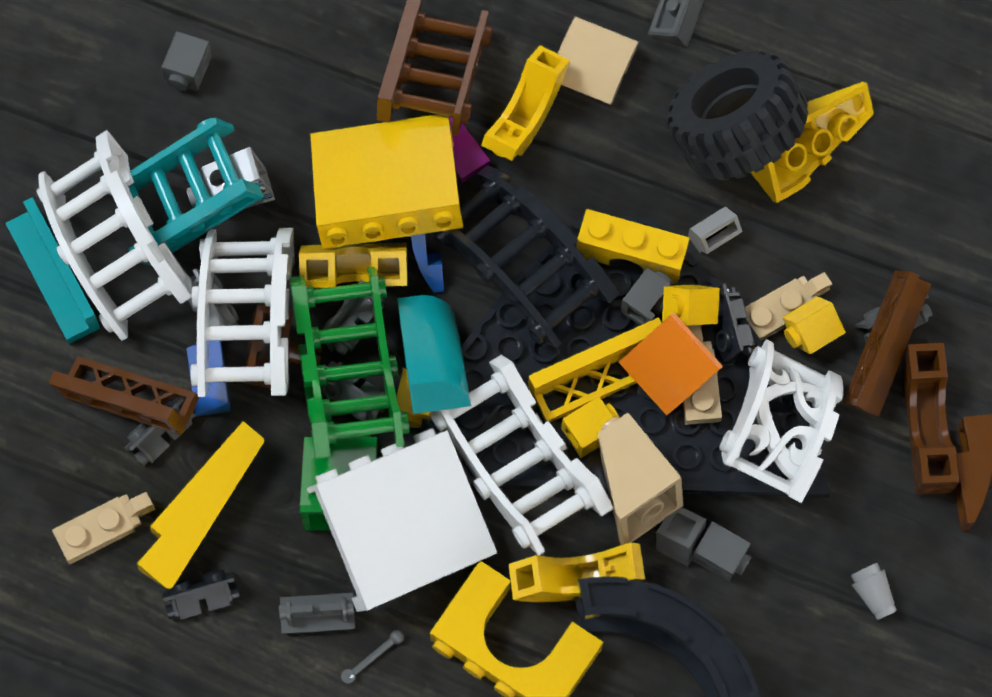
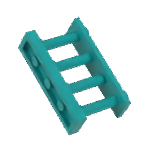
M218 118L206 119L198 124L196 130L130 171L134 183L128 187L133 198L136 196L140 198L137 191L152 182L154 183L169 220L167 225L157 231L153 230L152 225L148 229L158 246L165 243L171 253L264 197L258 184L242 178L238 179L221 140L235 131L232 124ZM208 147L225 182L223 190L214 196L209 195L193 156ZM180 164L197 201L195 207L185 214L181 213L165 175ZM134 245L128 248L129 252L135 249ZM141 261V262H140V263H143V264H147V265L152 266L149 261H148V262H144V261Z

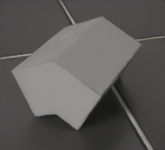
M725 206L690 228L688 237L699 253L704 252L708 254L743 231L737 215ZM725 226L728 227V228H726L725 230L721 231L720 233H718L717 235L713 236L712 238H710L709 240L706 241V238H708L709 236L713 235L714 233H716L717 231L721 230V229L724 228Z

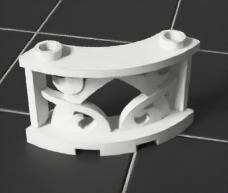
M766 339L762 347L757 346L749 358L750 378L746 397L733 430H728L721 441V455L724 464L787 493L790 498L802 503L823 462V459L817 457L821 455L822 449L820 448L823 440L831 441L836 428L839 414L834 412L833 409L842 400L843 380L840 375L830 370L825 376L775 351L773 342ZM793 394L797 410L810 423V426L794 427L780 438L774 425L768 402L783 395ZM806 401L812 402V408L807 405ZM757 417L758 424L753 425V422ZM798 438L802 442V449H797L795 442L788 449L785 445L790 439ZM746 439H752L755 442V449L749 454L751 456L760 453L767 447L769 454L760 466L739 457ZM774 461L788 479L785 480L765 470V468Z

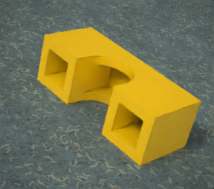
M586 209L577 238L576 248L585 259L589 260L593 257L596 262L606 265L610 264L611 259L628 260L641 266L644 271L647 268L655 273L660 271L667 275L674 284H677L690 238Z
M407 243L354 244L322 249V245H301L299 272L300 276H304L306 287L329 288L336 287L337 284L360 280L369 282L367 267H375L378 277H384L386 286H407Z

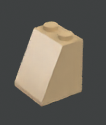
M626 413L619 419L617 417L610 419L602 426L601 431L598 432L603 470L610 501L614 507L612 510L619 541L622 545L633 542L663 521L667 516L683 507L680 475L629 413Z

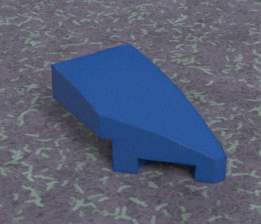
M425 234L411 236L415 259L425 281L433 292H443L444 283L440 253L427 254Z

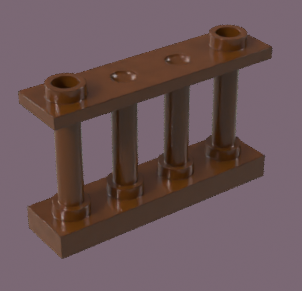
M407 0L379 91L377 120L390 123L394 109L400 110L401 107L453 117L452 135L459 136L462 123L468 124L470 120L472 103H468L483 46L489 47L492 38L493 26L487 25L489 11L482 10L478 26L475 27L426 17V13L421 12L422 0ZM423 30L474 41L471 52L422 43L419 42V38L415 37L417 32L423 33ZM417 55L467 66L462 78L412 68L408 61L409 58L415 59ZM408 81L456 90L459 91V95L455 104L405 94L404 90L400 89L401 84H408Z

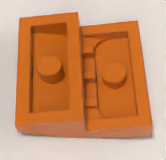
M672 313L619 361V364L666 415L671 413L723 367L675 313Z

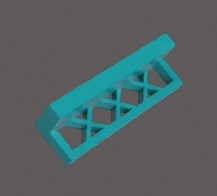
M33 197L23 201L27 213L6 222V226L68 344L100 329V326L69 265L60 258L57 252L58 244Z

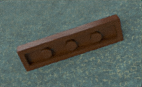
M895 270L843 400L844 404L879 417L931 286L930 283L919 279L920 275L911 271Z
M77 356L68 375L54 371L48 382L63 398L179 435L183 434L200 398L196 392ZM85 368L94 371L95 381L89 382L80 379ZM121 379L126 389L120 392L108 388L106 385ZM150 388L153 389L156 399L149 401L135 395ZM176 398L185 399L179 413L174 408L165 406V404Z

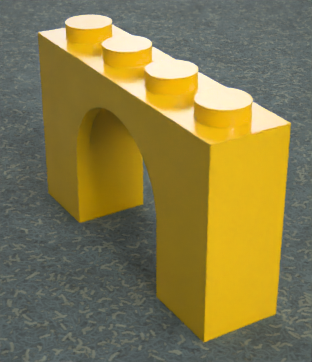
M479 561L431 630L430 639L434 642L432 647L448 659H451L454 655L464 662L463 668L475 678L481 680L485 676L496 685L493 688L503 697H570L602 650L603 642L572 622L550 655L539 664L527 668H515L503 664L489 651L484 639V630L487 622L510 590L511 581L482 561Z

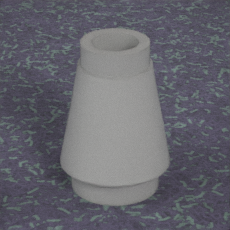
M874 563L851 575L854 584H852L853 588L877 620L897 611L885 569L881 570L878 563Z

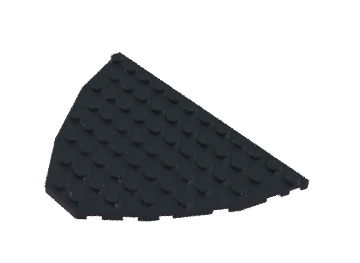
M584 216L577 220L570 229L576 238H578ZM618 217L660 230L663 229L653 218ZM552 245L548 246L523 272L520 271L511 279L517 287L556 255V249ZM688 251L685 255L678 283H673V286L700 285L715 288L722 285L713 276L710 277L697 264L698 261ZM611 259L609 265L597 262L620 294L610 303L597 298H589L553 328L552 331L561 342L557 348L543 342L541 344L537 343L527 331L528 323L502 293L494 306L490 307L461 346L469 393L491 380V375L495 372L489 362L500 355L513 362L528 388L529 375L640 326L621 313L620 310L623 298L643 274V268L634 262L624 259ZM564 266L528 296L527 299L544 318L581 287L580 282L582 280L571 266ZM655 314V319L659 317L662 323V314L660 316ZM745 319L737 321V324L743 325L749 324V322ZM713 324L701 325L703 342L711 341L715 358L723 366L717 371L722 411L721 422L685 425L683 402L666 415L638 383L601 399L605 405L610 403L614 407L619 418L626 413L630 414L680 475L682 494L788 496L787 493L723 462L720 444L726 432L733 430L742 409L749 385L750 366H748L749 358L742 359L740 354L728 363H723L721 352L716 345V333ZM750 325L756 347H762V341ZM617 361L610 365L607 375L621 380L628 377L629 373ZM604 368L597 370V372L603 374ZM586 375L578 379L575 390L586 394L597 391L600 380ZM572 382L564 386L571 388ZM604 382L602 388L610 385V383ZM553 390L542 396L551 412L564 406L568 394ZM498 392L458 416L454 421L466 441L469 442L513 415L512 410L516 408L506 392L503 394ZM793 394L783 395L768 402L772 419L780 438L794 427L808 426L806 420L795 406ZM572 396L570 402H573L579 398ZM537 404L532 406V410L535 414L537 413L543 424L546 423ZM569 414L550 422L566 444L567 449L563 452L569 460L573 461L578 458L591 473L598 477L605 492H608L600 447L580 458L561 429L562 419ZM757 417L755 418L753 425L758 424ZM422 418V424L417 434L431 428L434 429L435 434L446 430L439 431L431 418L430 422L428 419ZM519 427L477 453L476 456L488 474L491 475L535 448L534 443L537 440L528 427L525 429ZM798 438L790 439L785 445L788 449L795 442L796 448L802 449V442ZM746 439L739 457L760 466L769 454L767 447L760 453L751 456L749 454L754 451L755 442L752 439ZM454 445L471 488H475L473 481L476 478ZM541 460L501 485L499 489L535 490L556 477L558 469L551 460L547 462ZM774 461L765 468V470L785 480L788 479ZM821 466L805 497L829 498L830 486L826 482Z

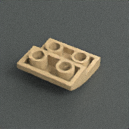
M575 17L558 51L559 55L570 60L561 85L612 105L639 42Z

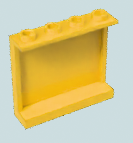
M435 114L396 120L390 123L383 122L310 134L316 225L322 249L463 228L453 152V135L448 116Z

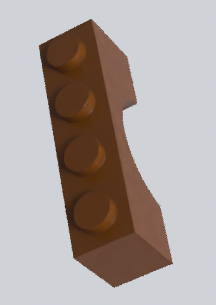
M944 343L908 344L902 357V369L915 494L952 493L959 483L956 447L950 440L946 420L945 400L948 374Z

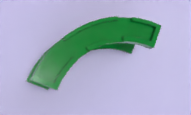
M367 267L369 282L329 288L313 289V286L306 287L304 276L289 278L297 335H304L305 344L298 345L316 458L331 457L329 444L336 443V439L393 432L396 446L404 447L403 434L409 433L407 412H400L393 377H398L396 356H389L381 306V299L387 298L384 277H378L375 267ZM371 297L374 323L318 330V327L311 328L309 308H315V304ZM377 337L380 361L324 368V365L316 364L314 349L321 348L320 344ZM383 376L385 395L329 402V398L322 399L320 387L326 386V382ZM388 409L390 416L388 418L334 425L333 421L326 422L332 420L331 416Z

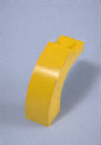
M540 45L527 59L518 86L508 106L485 134L481 146L491 150L497 156L505 157L511 161L517 155L522 156L545 120L560 89L570 60Z
M632 542L591 555L569 558L535 555L509 564L513 600L560 602L575 600V597H580L578 579L624 577L634 581L645 580L640 544Z

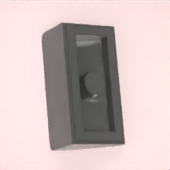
M660 0L648 32L649 37L680 47H688L704 0Z

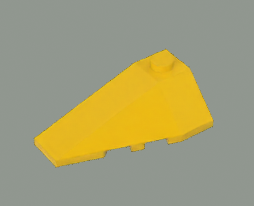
M866 82L852 85L807 102V122L804 124V131L800 138L795 139V145L789 151L785 150L781 154V158L775 163H768L764 166L765 169L757 173L751 172L773 202L778 203L803 189L811 181L809 176L820 164L825 166L832 159L830 154L842 141L848 142L874 114Z

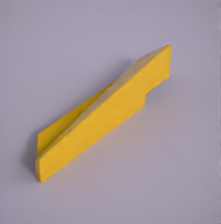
M244 421L151 525V533L158 540L141 558L137 566L143 574L166 589H171L264 443L263 437Z

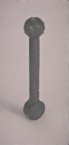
M394 630L390 635V639L353 669H345L341 674L342 681L348 685L354 683L359 672L391 646L402 643L405 638L404 633L401 630Z

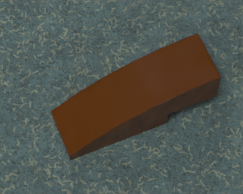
M992 414L963 417L957 426L961 452L956 453L959 483L954 489L961 532L969 531L975 523L984 504L992 474Z

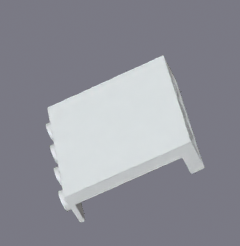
M431 428L413 436L415 443L404 448L397 447L395 443L381 449L382 457L371 461L369 455L354 460L348 463L349 471L339 475L336 469L325 472L315 477L318 484L307 488L308 493L315 492L357 593V596L352 598L357 612L372 609L497 553L448 431L435 434L434 429Z

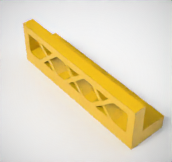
M659 317L529 375L528 388L545 422H552L570 414L597 397L603 399L636 384L637 382L630 375L620 380L608 376V370L611 364L620 361L661 324ZM604 368L603 374L597 372V370ZM586 375L599 379L597 391L586 394L575 390L578 379ZM572 382L571 388L564 386ZM604 382L610 383V385L602 388ZM553 390L568 394L564 406L551 412L542 396ZM572 396L579 398L573 402H570Z

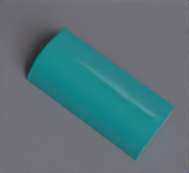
M428 295L397 298L413 414L470 407L471 401L458 326L451 306L442 299Z

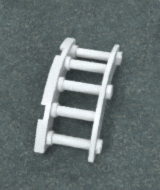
M108 130L96 137L97 151L94 152L95 157L54 183L45 171L39 174L40 188L37 189V194L44 205L48 220L58 240L57 252L60 258L67 265L70 264L84 290L101 313L99 318L105 329L110 333L114 331L123 341L128 338V317L165 294L168 296L173 294L178 302L182 304L192 297V280L180 266L167 245L162 243L158 246L148 229V227L153 225V222L142 200L138 196L133 198L128 187L134 183L130 173L128 155ZM102 169L104 175L100 177L99 183L66 203L65 192ZM108 193L112 195L118 206L115 209V214L76 238L69 218ZM122 226L129 227L137 241L134 244L135 249L97 273H94L83 251ZM149 261L160 276L158 277V282L117 307L103 288V285L139 262Z
M279 228L277 237L271 238L270 241L217 242L216 229H211L208 231L205 239H200L201 267L199 286L192 287L193 308H197V364L191 365V385L198 386V397H205L210 389L209 382L264 381L265 385H271V395H286L289 389L288 338H281V326H285V319H289L290 291L286 289L287 280L292 276L295 263L293 228ZM267 255V258L218 259L217 257ZM267 272L268 276H272L271 285H265V288L212 289L214 273ZM265 303V306H270V321H264L263 325L209 326L210 304ZM264 340V343H270V363H264V367L209 368V341Z
M500 355L489 362L495 372L491 375V380L469 393L470 407L432 411L429 414L439 431L444 429L448 431L452 442L476 478L473 484L479 495L484 500L487 498L492 500L513 528L512 532L523 549L529 546L540 555L545 550L537 537L538 535L583 507L586 510L591 507L601 516L614 509L598 477L591 473L578 458L573 461L569 460L563 452L567 449L566 444L548 421L543 424L537 413L535 414L531 407L536 404V401L526 387L512 361ZM506 392L516 408L512 410L513 415L467 442L454 419L494 394ZM519 427L522 429L528 427L537 440L534 443L535 448L489 475L476 454ZM541 460L545 462L551 460L558 469L556 472L557 476L513 504L499 489L501 485ZM572 488L575 490L576 495L533 522L529 523L523 516V514L561 490L566 489L568 491Z

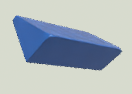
M209 341V368L225 367L222 342ZM197 344L187 348L190 379L191 365L197 364ZM209 382L210 389L207 395L200 397L194 408L196 417L231 412L227 382ZM191 385L192 392L198 394V386Z

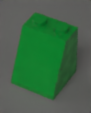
M365 435L336 439V443L329 444L331 457L316 458L312 437H304L300 515L304 531H331L316 493H308L307 490L308 487L318 484L315 477L333 469H336L338 475L350 470L348 463L369 455L371 461L378 459L377 437Z

